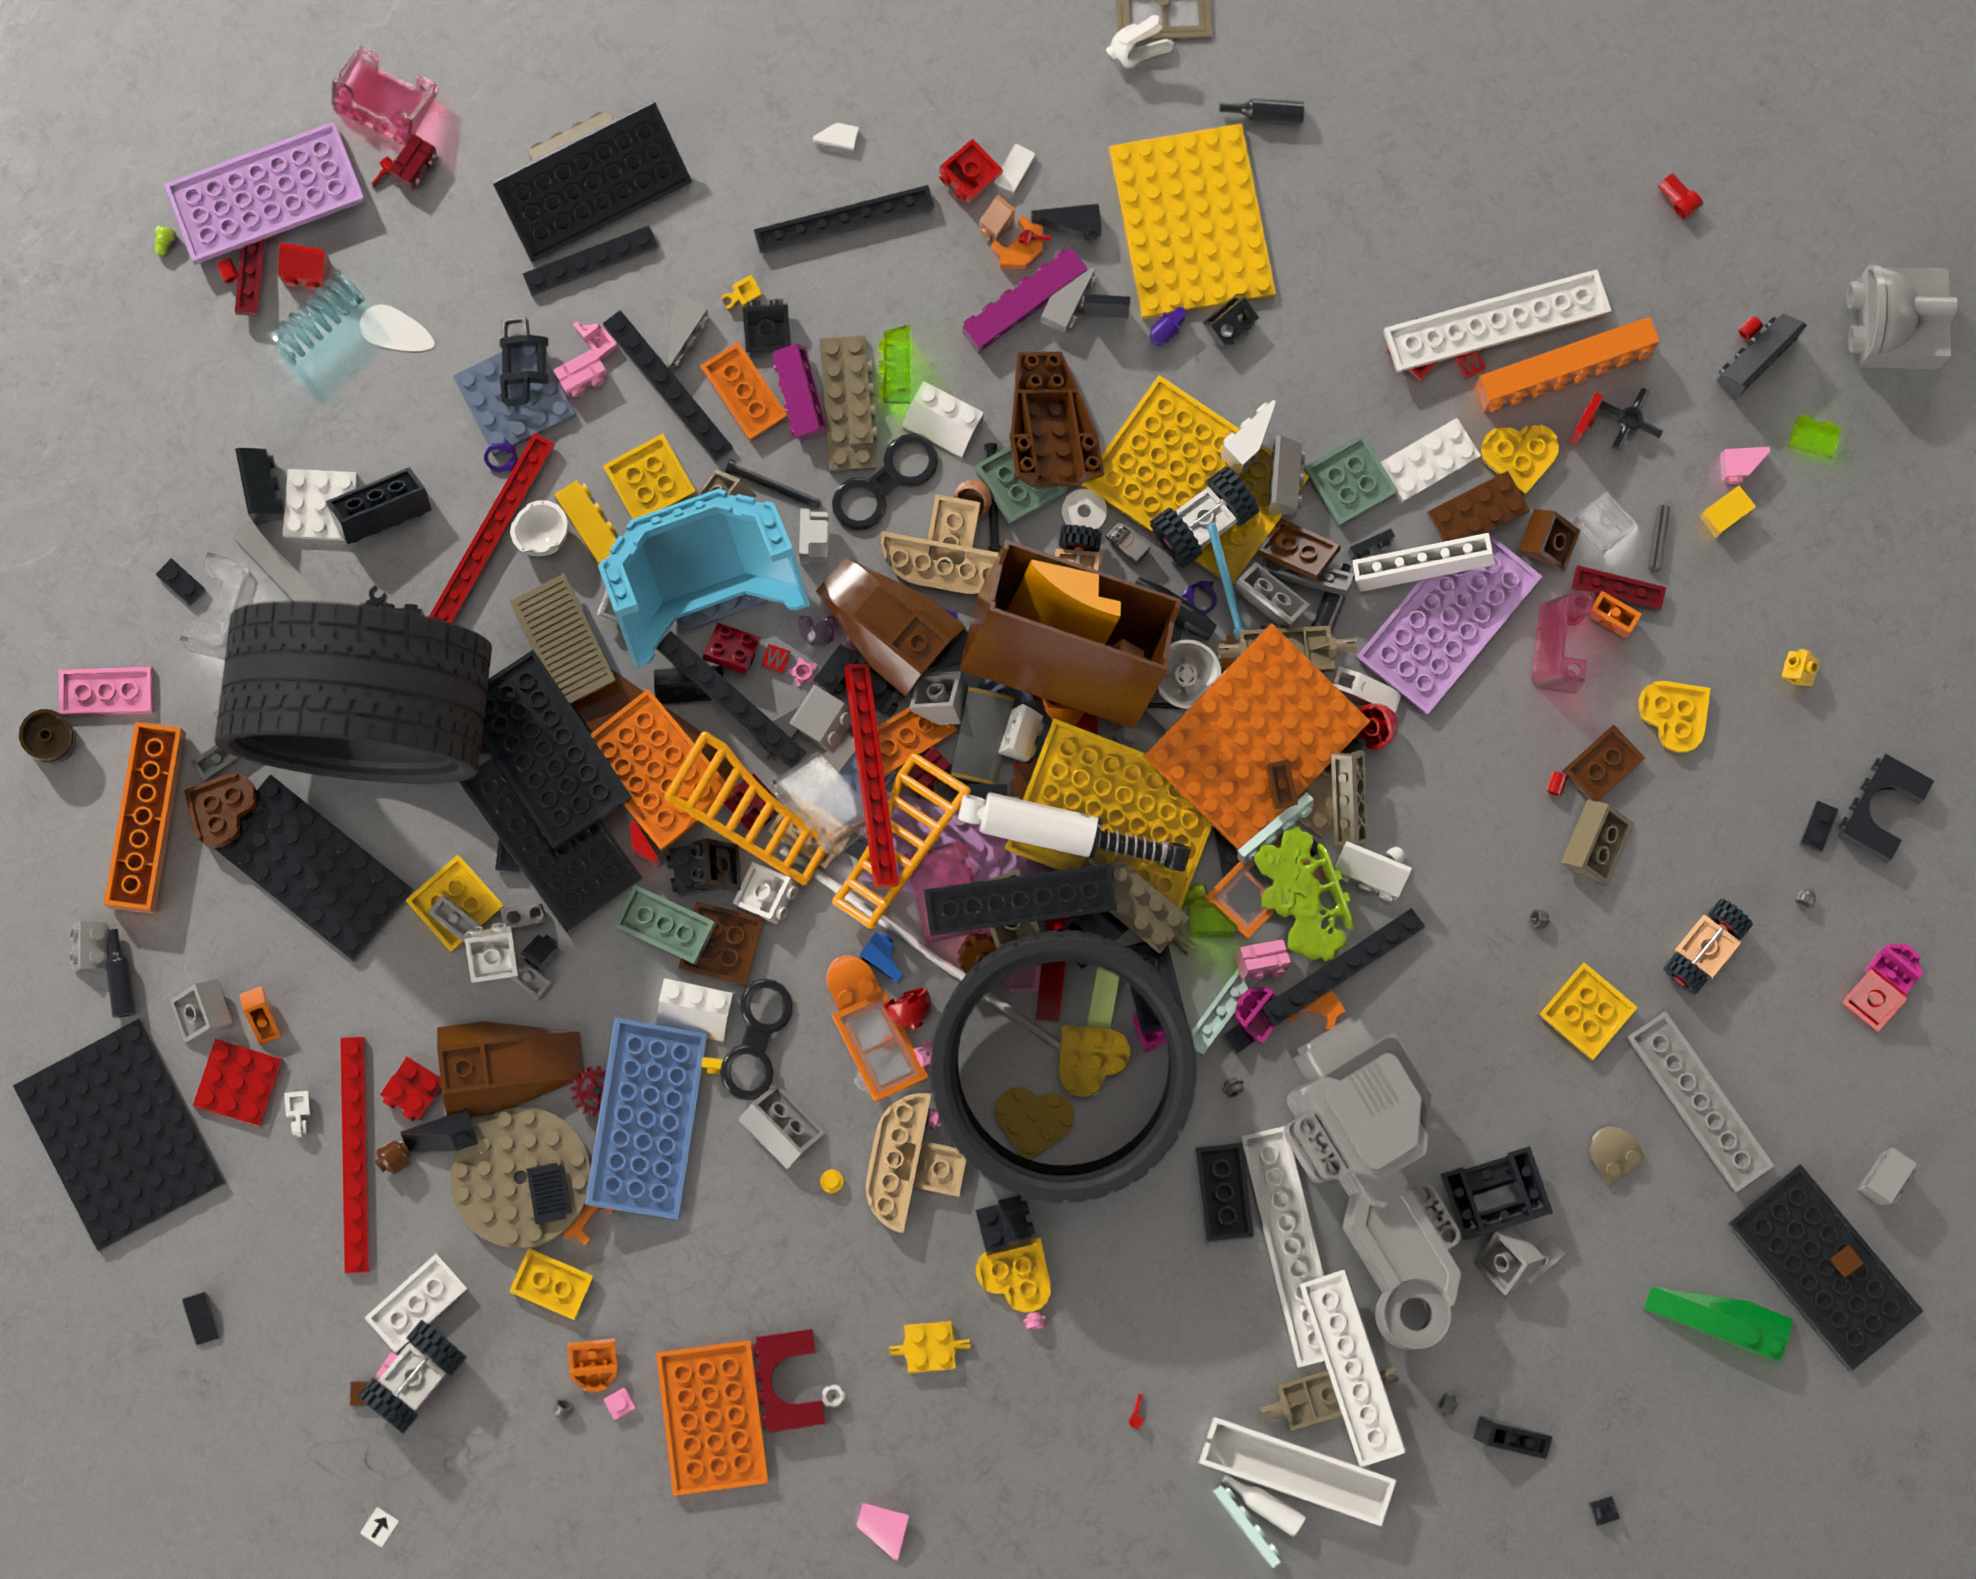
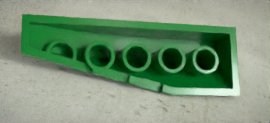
M1651 1287L1643 1307L1644 1310L1773 1363L1781 1362L1789 1341L1792 1325L1791 1318L1750 1301Z

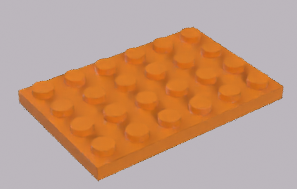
M647 689L590 735L633 798L624 807L658 848L664 851L700 822L668 802L664 797L693 748L694 743L651 691ZM702 752L676 793L678 797L686 802L710 764ZM718 771L715 772L695 806L705 814L709 811L726 782ZM733 789L731 790L727 799H729L732 795L735 794Z
M751 1340L656 1353L673 1496L769 1483Z

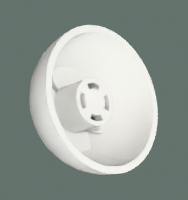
M1180 640L1170 644L1168 671L1158 687L1159 694L1173 706L1190 708L1221 675L1220 663L1214 652L1206 645L1194 640Z

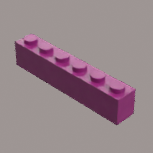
M1072 248L1057 253L1054 256L1055 260L1051 263L1042 264L1036 269L1037 273L1033 276L1024 277L1019 281V286L1015 289H1008L1002 293L1000 300L994 304L993 302L988 303L983 307L982 313L978 316L972 315L965 320L963 334L978 353H981L1047 305L1053 294L1088 270Z

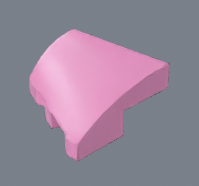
M863 1503L857 1527L893 1559L898 1560L909 1515Z

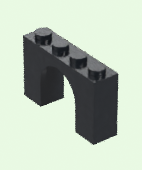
M1885 753L1881 758L1876 757L1870 769L1873 772L1870 778L1865 777L1859 789L1862 792L1859 798L1855 796L1850 803L1849 809H1851L1848 817L1844 816L1838 826L1840 829L1838 837L1877 859L1888 863L1892 860L1902 839L1880 828L1873 821L1870 814V801L1873 795L1882 790H1891L1920 804L1927 796L1934 780Z

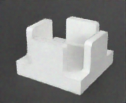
M800 509V564L810 565V562H828V512H811L810 509Z

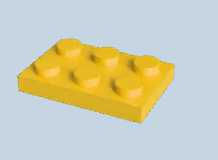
M528 1248L509 1292L575 1320L594 1276Z

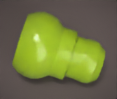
M158 226L155 229L156 244L154 252L156 254L165 256L168 253L169 247H171L172 242L176 239L175 230L163 226Z
M1196 883L1193 887L1189 888L1183 905L1191 903L1206 904L1207 901L1204 899L1208 894L1206 885L1204 883Z

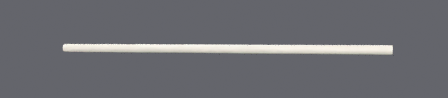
M784 846L780 854L787 857L791 849ZM799 855L794 862L804 871L809 864L808 861ZM818 868L813 874L814 878L835 893L842 886ZM850 891L844 898L869 917L875 911L873 907ZM884 915L878 921L880 925L959 981L966 975ZM991 991L983 996L987 1001L1060 1052L1061 1041Z

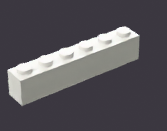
M1489 533L1352 560L1359 592L1495 565Z

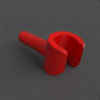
M388 156L379 162L382 170L370 183L374 187L383 176L389 174L388 169L393 161Z
M1026 229L1020 234L1018 242L1023 245H1030L1032 239L1051 241V235L1036 234Z
M1138 1394L1135 1408L1128 1421L1129 1425L1136 1429L1140 1428L1145 1419L1138 1415L1144 1397L1142 1394Z

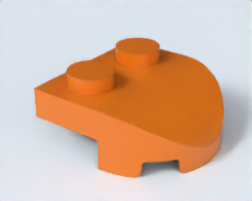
M843 955L833 960L829 965L830 967L825 976L826 985L839 1011L882 992L871 968L862 958Z
M615 1339L567 1344L569 1373L573 1383L582 1387L586 1392L605 1390L616 1378L618 1361Z

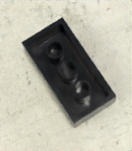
M1243 1143L1195 1148L1194 1156L1205 1244L1252 1239L1254 1233Z

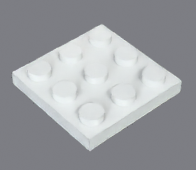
M288 469L283 537L344 541L325 501L356 489L357 472Z

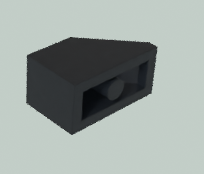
M538 934L523 949L520 955L526 962L544 973L559 952V948L556 946V940L548 935H545L543 938Z

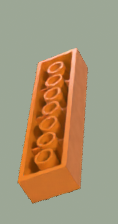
M1649 316L1480 375L1474 390L1483 412L1490 411L1495 413L1510 403L1512 406L1521 404L1525 401V398L1530 396L1538 398L1553 388L1554 391L1561 390L1573 381L1578 384L1586 381L1588 376L1594 374L1597 376L1604 375L1609 372V369L1616 366L1618 369L1630 365L1631 361L1637 359L1639 362L1652 357L1651 354L1656 350L1660 340Z
M135 722L104 905L108 908L155 914L186 737V732L182 728Z

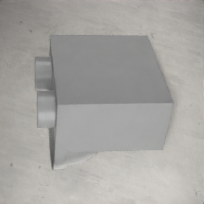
M1869 265L1857 282L1849 283L1848 307L1849 309H1858V325H1851L1848 346L1850 353H1859L1860 368L1941 369L1951 357L1950 321L1957 312L1956 297H1950L1949 268H1898Z

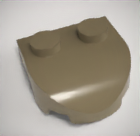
M1613 1126L1604 1127L1597 1131L1592 1137L1593 1141L1590 1150H1588L1591 1162L1595 1164L1607 1185L1647 1161L1636 1139L1624 1129Z

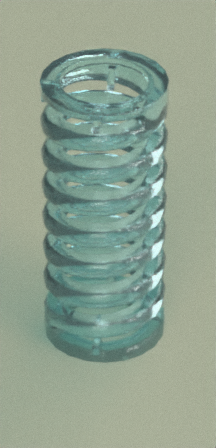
M338 269L333 273L334 281L326 279L323 283L325 289L318 287L315 289L316 297L308 296L306 298L307 306L299 304L297 306L298 314L291 312L288 314L289 322L282 320L279 323L281 331L272 329L266 335L276 349L293 365L297 364L295 359L297 358L296 353L300 357H304L306 352L292 334L310 349L315 347V344L300 325L319 341L323 340L324 336L309 317L315 320L327 332H331L333 329L318 308L336 324H340V317L335 313L327 300L345 316H348L350 311L336 292L355 308L365 301V297L359 289ZM284 344H287V345H288L289 347H291L295 352H293V351L289 352V350L285 347Z

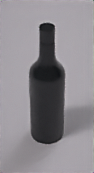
M1251 98L1241 104L1220 103L1219 112L1240 113L1252 121L1303 123L1304 101Z
M1343 563L1340 570L1349 572L1351 566ZM1325 591L1311 627L1330 626L1332 635L1346 596Z
M118 929L109 930L111 953L106 962L111 1011L113 1018H125L136 1015L130 963L121 951Z

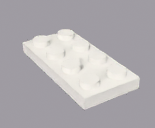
M1458 418L1385 459L1381 464L1397 488V495L1402 503L1478 460L1481 455Z
M435 1254L372 1310L365 1319L391 1349L398 1353L409 1343L406 1337L421 1319L430 1324L465 1293L468 1288L445 1262Z

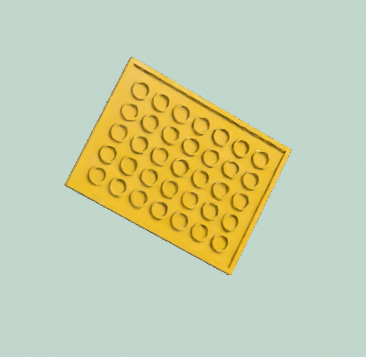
M1242 123L1109 146L1142 319L1163 316L1164 312L1169 315L1178 307H1183L1187 312L1222 306L1235 294L1244 296L1247 301L1275 297L1276 292Z
M1159 375L1101 455L1104 476L1083 483L1081 486L1089 489L1104 499L1106 503L1155 535L1149 523L1153 518L1167 508H1172L1176 511L1208 488L1206 480L1225 466L1232 469L1221 458L1222 446L1224 445L1223 441L1232 432L1236 434L1240 429ZM1263 444L1261 445L1256 462L1239 476L1240 480L1246 484L1247 489L1251 491V495L1255 498L1260 511L1242 526L1235 524L1219 536L1233 586L1257 553L1258 547L1283 516L1281 514L1268 513L1272 451ZM1304 473L1303 486L1310 477L1306 473ZM1210 542L1201 549L1203 551L1202 555L1193 562L1222 581L1212 543Z
M1053 719L1023 800L1102 818L1101 830L1104 831L1106 828H1109L1110 832L1114 833L1118 830L1121 835L1125 832L1130 837L1136 834L1138 839L1145 836L1147 841H1151L1154 838L1156 843L1166 841L1168 843L1174 842L1189 846L1191 852L1185 872L1159 866L1156 861L1152 864V860L1145 859L1143 862V858L1136 857L1134 860L1133 856L1127 855L1125 858L1122 853H1118V855H1115L1113 851L1106 853L1104 849L1099 851L1096 849L1093 858L1100 865H1112L1119 858L1181 910L1212 825L1143 757L1145 753ZM1008 839L1004 850L1057 870L1081 868L1080 864L1083 861L1091 866L1084 856Z

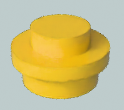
M827 1170L822 1174L820 1184L827 1193H836L843 1187L844 1179L837 1170Z

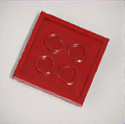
M215 1039L192 1106L261 1127L283 1059Z

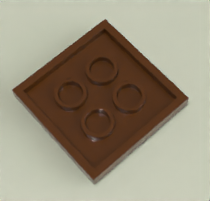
M696 901L693 912L713 920L717 924L697 965L681 958L678 969L746 987L764 918Z

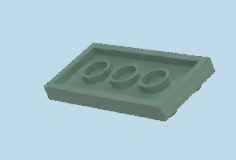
M634 884L614 927L697 965L717 923Z

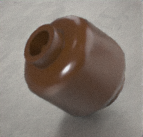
M391 1140L377 1150L378 1159L375 1162L382 1173L387 1171L389 1174L395 1175L409 1166V1158L412 1155L403 1141Z

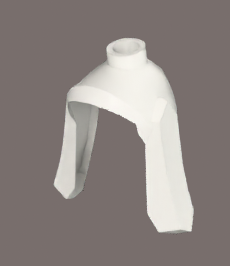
M1153 15L1139 25L1131 24L1120 30L1113 37L1111 46L1106 51L1112 61L1117 58L1125 68H1133L1142 60L1171 52L1174 42L1164 39L1136 48V42L1158 33L1163 28V19Z

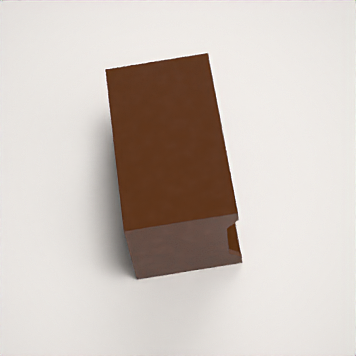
M1005 540L975 601L959 670L1135 729L1168 671V654L1174 624L1182 599ZM1031 560L1099 574L1098 597L1121 601L1120 618L1105 645L1006 612ZM1124 639L1142 649L1144 657L1141 658L1114 649L1111 646Z

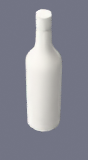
M1227 1474L1221 1481L1240 1494L1249 1509L1292 1537L1296 1535L1306 1518L1260 1487L1245 1486Z

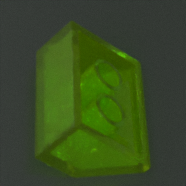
M904 325L883 331V339H879V352H883V361H879V374H883V383H878V396H883V404H910L911 326Z

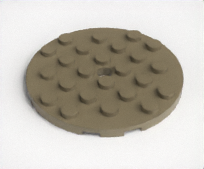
M517 1107L499 1111L474 1126L478 1144L458 1150L451 1169L453 1200L457 1211L467 1226L483 1239L498 1246L512 1249H528L547 1244L568 1230L580 1217V1213L584 1208L591 1168L587 1149L575 1130L564 1120L550 1112L528 1107ZM552 1163H557L558 1167L565 1166L572 1213L566 1214V1219L536 1225L528 1176L523 1184H517L515 1177L520 1171L527 1174L526 1169Z

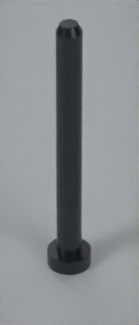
M730 459L727 464L725 473L729 475L731 473L815 508H819L821 505L819 499L736 465L735 460Z

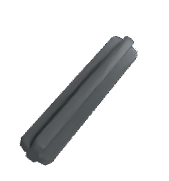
M1659 505L1657 507L1648 566L1651 571H1660L1662 567L1670 506Z

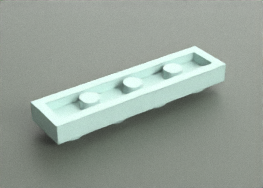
M1308 793L1297 800L1298 805L1289 807L1238 850V860L1243 865L1248 861H1255L1254 857L1259 852L1262 844L1274 845L1279 835L1292 829L1298 819L1301 817L1306 818L1312 812L1313 798Z
M1239 968L1191 1031L1195 1051L1201 1056L1204 1055L1235 1013L1239 997L1257 983V981L1251 982L1250 979L1242 980Z
M1219 1485L1212 1492L1270 1567L1274 1568L1279 1564L1280 1560L1277 1557L1280 1556V1553L1273 1544L1269 1546L1263 1540V1537L1266 1535L1257 1524L1253 1527L1249 1522L1248 1518L1251 1516L1242 1505L1238 1507L1233 1499L1236 1497L1229 1487L1223 1488Z

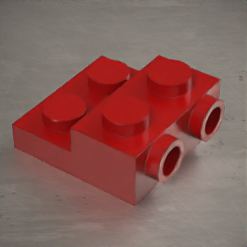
M972 138L940 165L939 179L945 186L951 185L956 190L954 194L959 201H966L970 204L986 191L988 185L1003 174V169Z
M406 1056L395 1075H392L380 1093L384 1098L382 1102L392 1109L398 1106L404 1110L402 1115L413 1122L416 1118L422 1121L442 1090L441 1078Z

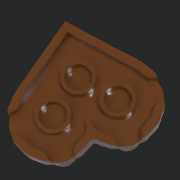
M238 773L226 774L184 790L194 833L208 848L224 847L238 839L240 836V818L254 811L257 806V790L253 782L246 776L239 775Z

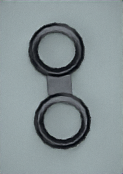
M905 434L892 440L884 454V467L869 479L863 477L850 478L841 483L835 490L832 499V509L837 520L845 527L854 530L869 529L876 525L884 515L886 508L885 497L899 485L908 487L919 486L928 481L935 473L938 458L937 451L932 443L923 436L916 434ZM905 444L919 445L928 455L929 462L927 468L917 476H904L893 465L894 453ZM852 488H866L874 494L877 500L875 512L865 520L857 521L850 519L841 508L842 497Z
M763 978L752 982L745 988L740 1001L742 1018L747 1023L741 1046L734 1047L729 1051L721 1063L720 1076L723 1086L729 1094L741 1100L750 1101L759 1098L768 1091L773 1082L774 1070L770 1058L765 1053L771 1033L780 1031L788 1024L793 1010L790 993L784 985L776 980ZM759 989H771L781 998L783 1005L782 1014L773 1024L759 1022L751 1012V998ZM743 1054L752 1055L758 1059L763 1069V1079L760 1085L751 1091L742 1090L737 1087L731 1077V1066L734 1060Z

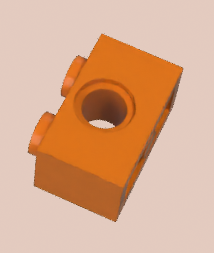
M1601 591L1586 616L1627 639L1642 614Z

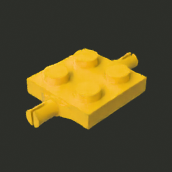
M952 1321L904 1325V1345L889 1346L890 1356H905L908 1363V1374L956 1370V1350L971 1349L970 1339L955 1340L952 1333Z

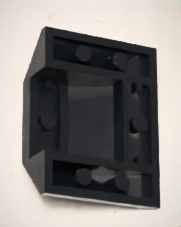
M1530 1146L1509 1152L1506 1157L1467 1169L1460 1167L1440 1174L1463 1241L1553 1214Z

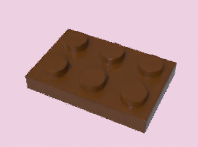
M1281 518L1258 547L1257 553L1261 557L1317 581L1339 553L1340 544Z
M1612 725L1572 761L1563 772L1589 800L1598 802L1637 767L1645 757L1615 725Z

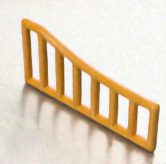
M705 731L700 734L664 796L668 802L803 886L809 883L832 843V839L794 814L763 788L743 766L727 744ZM708 743L716 748L717 752L686 802L678 797L676 793L705 744ZM726 757L734 768L709 811L705 814L695 806L722 760ZM741 776L749 785V788L729 822L724 826L716 821L715 817ZM755 794H758L766 804L746 838L734 832ZM774 809L784 818L767 847L763 850L753 843ZM792 823L800 828L802 832L785 861L782 862L772 855ZM809 836L821 842L804 873L801 874L791 867Z
M912 753L897 773L888 799L892 832L918 848V851L911 860L895 851L896 862L905 869L898 877L899 885L891 887L886 896L882 898L857 881L864 869L872 874L869 847L867 846L858 863L832 899L833 905L869 929L874 928L961 807L963 795H969L971 789L920 755ZM915 764L959 792L952 803L908 776ZM903 784L945 810L946 812L941 819L936 822L899 798ZM895 806L932 830L925 841L891 820ZM851 889L878 906L870 918L844 901V898Z

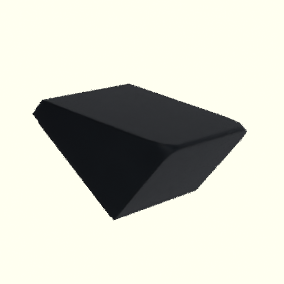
M1236 1025L1222 1036L1235 1055L1255 1042L1239 1025Z

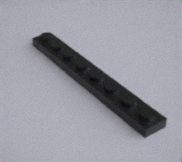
M929 185L757 228L754 229L759 253L934 209V203Z
M621 310L602 323L715 463L733 450L730 442Z
M671 630L661 640L656 650L791 771L807 755V752Z
M1412 908L1261 1007V1012L1272 1027L1276 1028L1422 931L1425 925Z

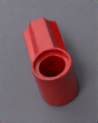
M1673 173L1669 174L1658 185L1660 191L1673 203L1675 212L1683 219H1687L1703 205L1701 197L1694 190H1689Z

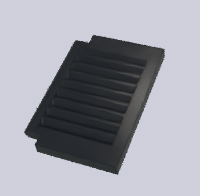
M557 1163L526 1169L535 1224L566 1219V1214L572 1213L565 1166L558 1167Z

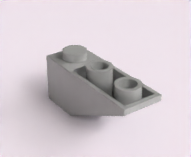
M1091 267L1050 297L1041 315V323L1064 334L1068 327L1073 328L1077 320L1075 313L1078 308H1083L1084 295L1087 289H1092L1097 277L1094 276L1095 268Z
M685 295L672 313L668 367L671 371L675 365L678 367L685 357L683 353L687 347L691 348L697 339V332L700 328L704 329L709 321L707 308Z

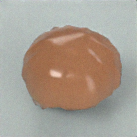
M978 479L967 480L959 484L953 494L954 498L981 502L979 517L986 515L993 503L992 494L988 486Z

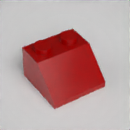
M280 242L278 276L281 282L291 287H296L297 284L304 285L307 289L318 291L319 288L326 289L331 268V262L326 251Z

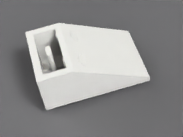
M1272 400L1269 404L1267 402L1262 404L1256 412L1258 414L1253 419L1247 418L1240 425L1241 429L1236 434L1232 432L1223 441L1221 458L1239 476L1257 460L1273 414L1275 400Z

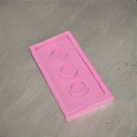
M153 667L59 670V713L63 717L154 713Z

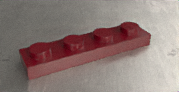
M266 238L240 249L235 301L236 315L259 316Z
M1579 565L1576 566L1571 589L1599 595L1603 591L1619 601L1658 611L1662 609L1667 588Z

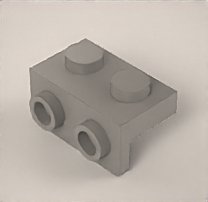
M80 921L73 924L69 934L70 941H72V951L69 956L72 970H106L107 923Z

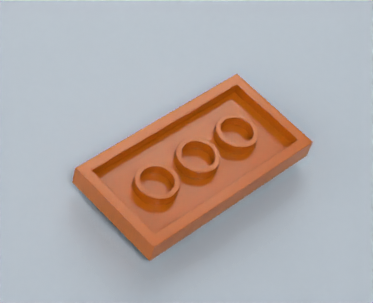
M739 342L700 365L701 370L749 441H752L788 418L787 413Z
M909 707L877 726L884 778L901 768L912 753L922 755L932 746L935 747L956 734L957 729L953 724L938 725L911 712Z

